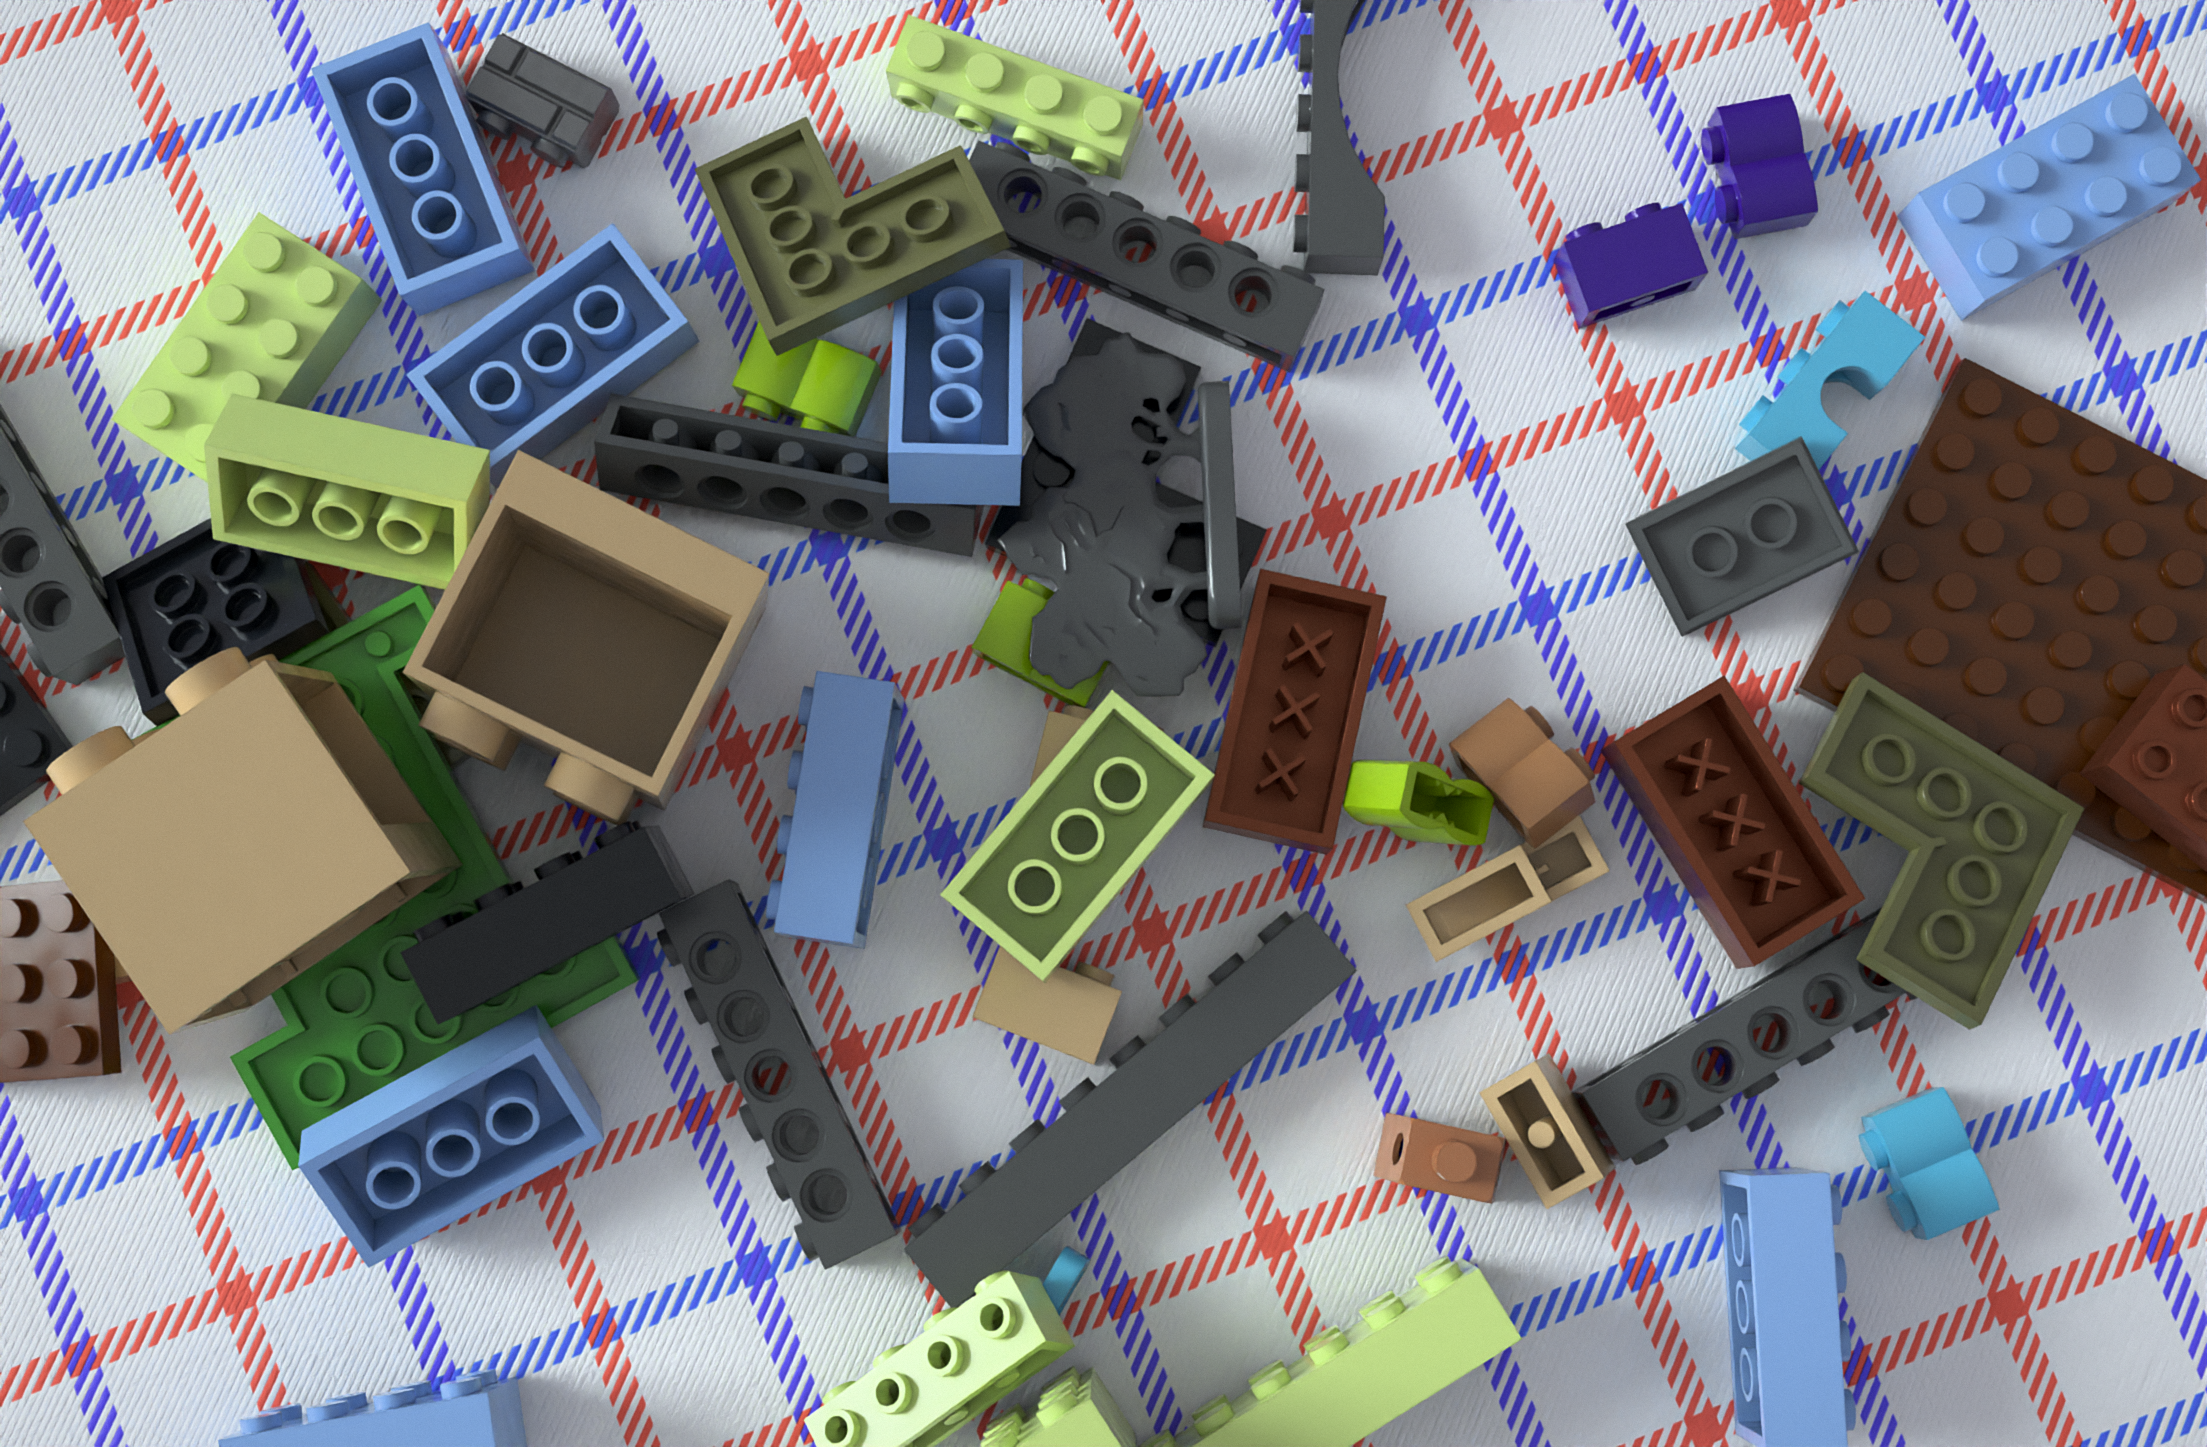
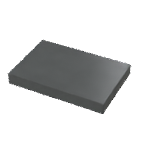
M1802 436L1625 523L1681 637L1859 552Z

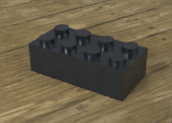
M638 820L632 823L630 821L622 823L594 838L599 849L584 858L580 850L572 854L570 852L562 854L534 869L539 880L526 888H524L521 881L514 884L507 883L475 899L473 902L478 910L476 914L465 918L462 911L453 915L447 914L415 930L413 934L418 943L400 953L437 1024L439 1025L467 1013L694 895L695 893L660 826L641 827Z

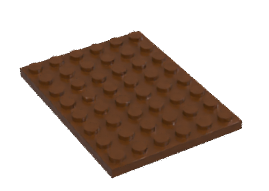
M1964 358L1953 371L1793 691L1835 712L1852 679L1864 672L2084 807L2085 809L2072 835L2207 904V872L2079 774L2155 674L2186 664L2207 680V480Z

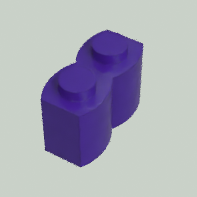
M1791 94L1716 107L1708 121V127L1702 129L1701 145L1706 163L1708 165L1715 164L1721 180V186H1717L1715 189V207L1720 222L1722 224L1729 223L1734 239L1808 226L1818 212L1817 195L1811 168L1804 153L1801 125Z

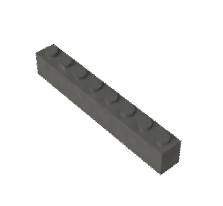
M1307 910L1295 920L1287 911L1281 914L1257 935L1264 943V946L1247 961H1244L1236 952L1207 976L1216 987L1196 1003L1187 993L1163 1013L1158 1019L1166 1028L1148 1044H1145L1137 1035L1108 1059L1116 1070L1104 1081L1096 1086L1087 1077L1058 1101L1066 1112L1048 1128L1037 1119L1008 1143L1016 1153L1011 1159L997 1170L987 1161L958 1185L966 1195L961 1201L947 1212L937 1203L908 1227L915 1239L904 1248L905 1252L951 1308H958L975 1293L974 1289L978 1283L986 1277L1002 1271L1357 971Z

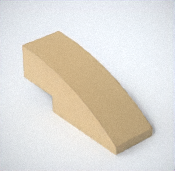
M1578 815L1536 849L1527 842H1524L1406 904V907L1433 958L1438 962L1604 875L1610 870L1581 816Z

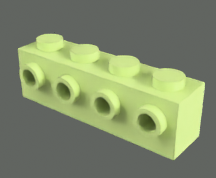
M909 14L886 69L891 96L905 107L922 113H929L931 111L953 119L963 128L975 133H991L1011 140L1016 146L1027 152L1037 155L1049 154L1071 162L1077 169L1095 176L1107 175L1122 180L1143 126L1144 99Z
M1008 1270L999 1271L986 1277L975 1287L976 1295L958 1308H949L932 1316L923 1326L924 1333L907 1345H897L881 1353L872 1363L874 1369L858 1381H849L830 1390L822 1399L824 1405L804 1419L816 1446L934 1447L1075 1347L1040 1279Z

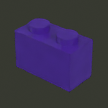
M1658 202L1647 204L1626 214L1624 217L1626 222L1603 229L1601 222H1594L1581 226L1566 235L1567 241L1563 242L1553 261L1578 329L1696 290L1708 274V270L1682 203L1662 209Z

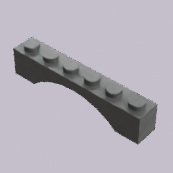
M1299 0V12L1311 13L1310 34H1300L1298 45V72L1309 73L1308 94H1298L1296 132H1307V154H1296L1294 192H1306L1305 215H1294L1292 248L1293 252L1304 253L1303 271L1307 273L1378 276L1384 258L1385 196L1366 173L1350 142L1340 108L1338 82L1339 60L1348 29L1366 0Z

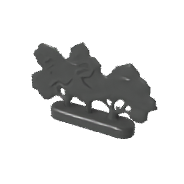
M1125 332L1119 337L1107 338L1103 342L1098 354L1073 356L1066 365L1058 370L1054 382L1040 388L1024 406L1023 415L1039 444L1052 455L1061 457L1075 469L1074 480L1068 488L1049 487L1044 490L1032 504V516L1028 521L1016 522L997 541L1005 550L1006 556L1022 575L1034 574L1037 577L1050 578L1058 589L1048 600L1045 608L1032 618L1029 660L1032 667L1041 675H1050L1056 684L1065 689H1073L1076 684L1097 674L1104 661H1111L1136 696H1180L1184 690V678L1195 673L1201 662L1208 656L1203 639L1183 619L1180 605L1193 590L1207 589L1209 622L1213 628H1242L1229 381L1204 382L1199 386V427L1192 434L1186 435L1179 430L1166 411L1170 402L1180 396L1186 382L1184 365L1170 353L1154 354L1143 352L1129 332ZM1149 398L1158 400L1160 412L1148 410L1143 406L1144 400ZM1140 416L1161 426L1156 428L1157 437L1166 436V443H1153L1142 439L1133 431L1131 424L1133 419ZM1147 451H1156L1161 454L1158 461L1150 465L1142 463ZM1173 455L1189 456L1201 463L1203 504L1168 507L1159 500L1156 493V475L1161 466ZM1180 523H1204L1206 571L1191 573L1178 566L1169 564L1167 552L1174 541L1175 530ZM1173 588L1169 600L1155 602L1152 599L1154 590Z

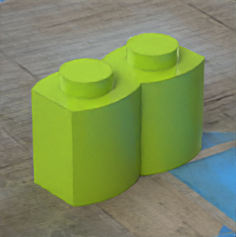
M759 321L734 378L732 387L739 396L745 398L742 407L755 415L771 421H777L779 414L782 413L801 420V428L855 437L882 371L877 361L843 346L818 338L776 356Z
M1025 578L1021 586L1008 580L971 647L972 653L1067 705L1086 708L1111 661H1104L1097 674L1076 684L1073 689H1065L1056 684L1050 675H1041L1032 667L1029 660L1032 618L1045 608L1046 603L1055 592L1028 578Z
M1362 759L1351 763L1343 808L1354 820L1365 825L1389 827L1397 836L1408 841L1476 846L1486 842L1494 797L1480 783L1469 779H1452L1441 768L1428 762Z

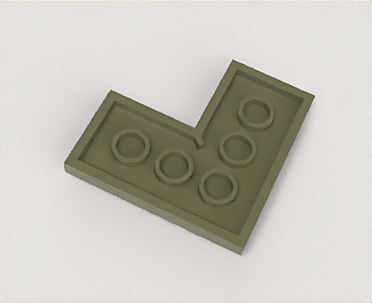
M807 116L695 168V172L759 321L776 356L1011 247L1005 230L961 145L848 198H845Z
M1862 672L1852 679L1798 783L1909 851L1856 960L1970 1030L1982 1025L2085 808Z

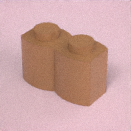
M1507 698L1451 741L1449 747L1456 765L1467 779L1480 783L1494 797L1493 805L1513 829L1530 846L1536 849L1596 802L1590 784L1595 775L1586 760L1574 748L1570 747L1563 752L1555 743L1549 740L1554 736V732L1537 709L1529 706L1523 710L1512 699Z

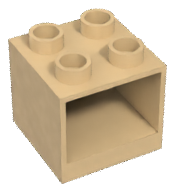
M518 450L403 671L411 681L432 698L418 726L433 733L434 738L502 771L506 770L520 742L556 758L557 760L544 787L554 791V796L616 826L627 822L638 799L665 811L766 610L770 573Z
M232 647L212 655L187 670L167 687L165 694L180 714V717L162 729L150 731L131 740L122 726L110 727L83 740L59 756L49 765L46 772L62 795L23 821L169 1035L246 1012L463 865L331 672L280 663L274 654H268L248 662L239 647Z

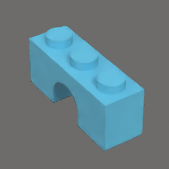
M1866 290L1850 306L1839 300L1815 329L1824 338L1810 354L1801 347L1777 376L1786 385L1775 399L1770 401L1762 395L1738 424L1747 433L1734 449L1751 461L1802 436L1819 470L1848 434L1826 415L1821 403L1823 384L1829 382L1845 383L1871 400L1888 385L1925 339V336Z

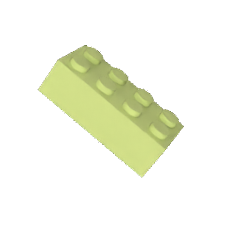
M258 212L111 420L207 482L204 443L231 394L306 409L382 302V299L362 278Z
M231 394L204 443L214 540L446 590L490 505V450L238 394Z
M1111 690L940 895L1046 983L1210 786L1215 774L1116 692Z
M1072 1366L1054 1377L1041 1388L1043 1393L1039 1397L1042 1401L1027 1411H1024L1021 1405L1017 1403L1000 1413L986 1424L988 1430L983 1433L985 1439L980 1442L981 1447H1136L1134 1430L1093 1366L1080 1375L1076 1368Z

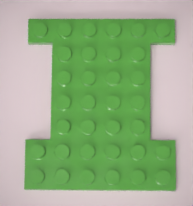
M420 584L278 660L280 663L328 671L333 674L463 864L272 993L271 996L287 1026L230 1056L292 1171L299 1168L302 1130L537 1005L549 1026L553 1028L641 979L618 936L615 935L463 1015L439 1025L434 1019L400 952L418 943L413 934L415 930L447 914L453 915L460 911L463 912L465 918H468L478 912L473 902L475 899L507 883L514 884L432 733L418 726L422 715L399 675L400 672L404 671L436 609L425 586ZM180 714L170 719L169 721L159 725L158 727L156 726L145 733H148L156 729H162L163 727H165L166 725L180 717Z

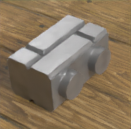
M503 33L498 34L485 57L484 65L479 67L466 90V98L478 114L476 122L482 128L504 140H509L511 135L515 133L533 142L530 150L534 154L560 168L564 167L567 160L584 169L589 166L601 145L602 137L607 134L619 113L620 107L610 87Z

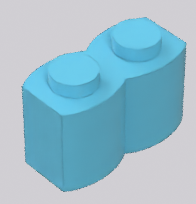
M1931 1087L1861 1117L1866 1131L1858 1136L1862 1151L1875 1171L1883 1168L1893 1191V1193L1886 1195L1887 1205L1894 1221L1903 1232L1911 1230L1915 1238L1929 1240L2000 1210L1989 1179L1971 1148L1961 1118L1944 1087Z

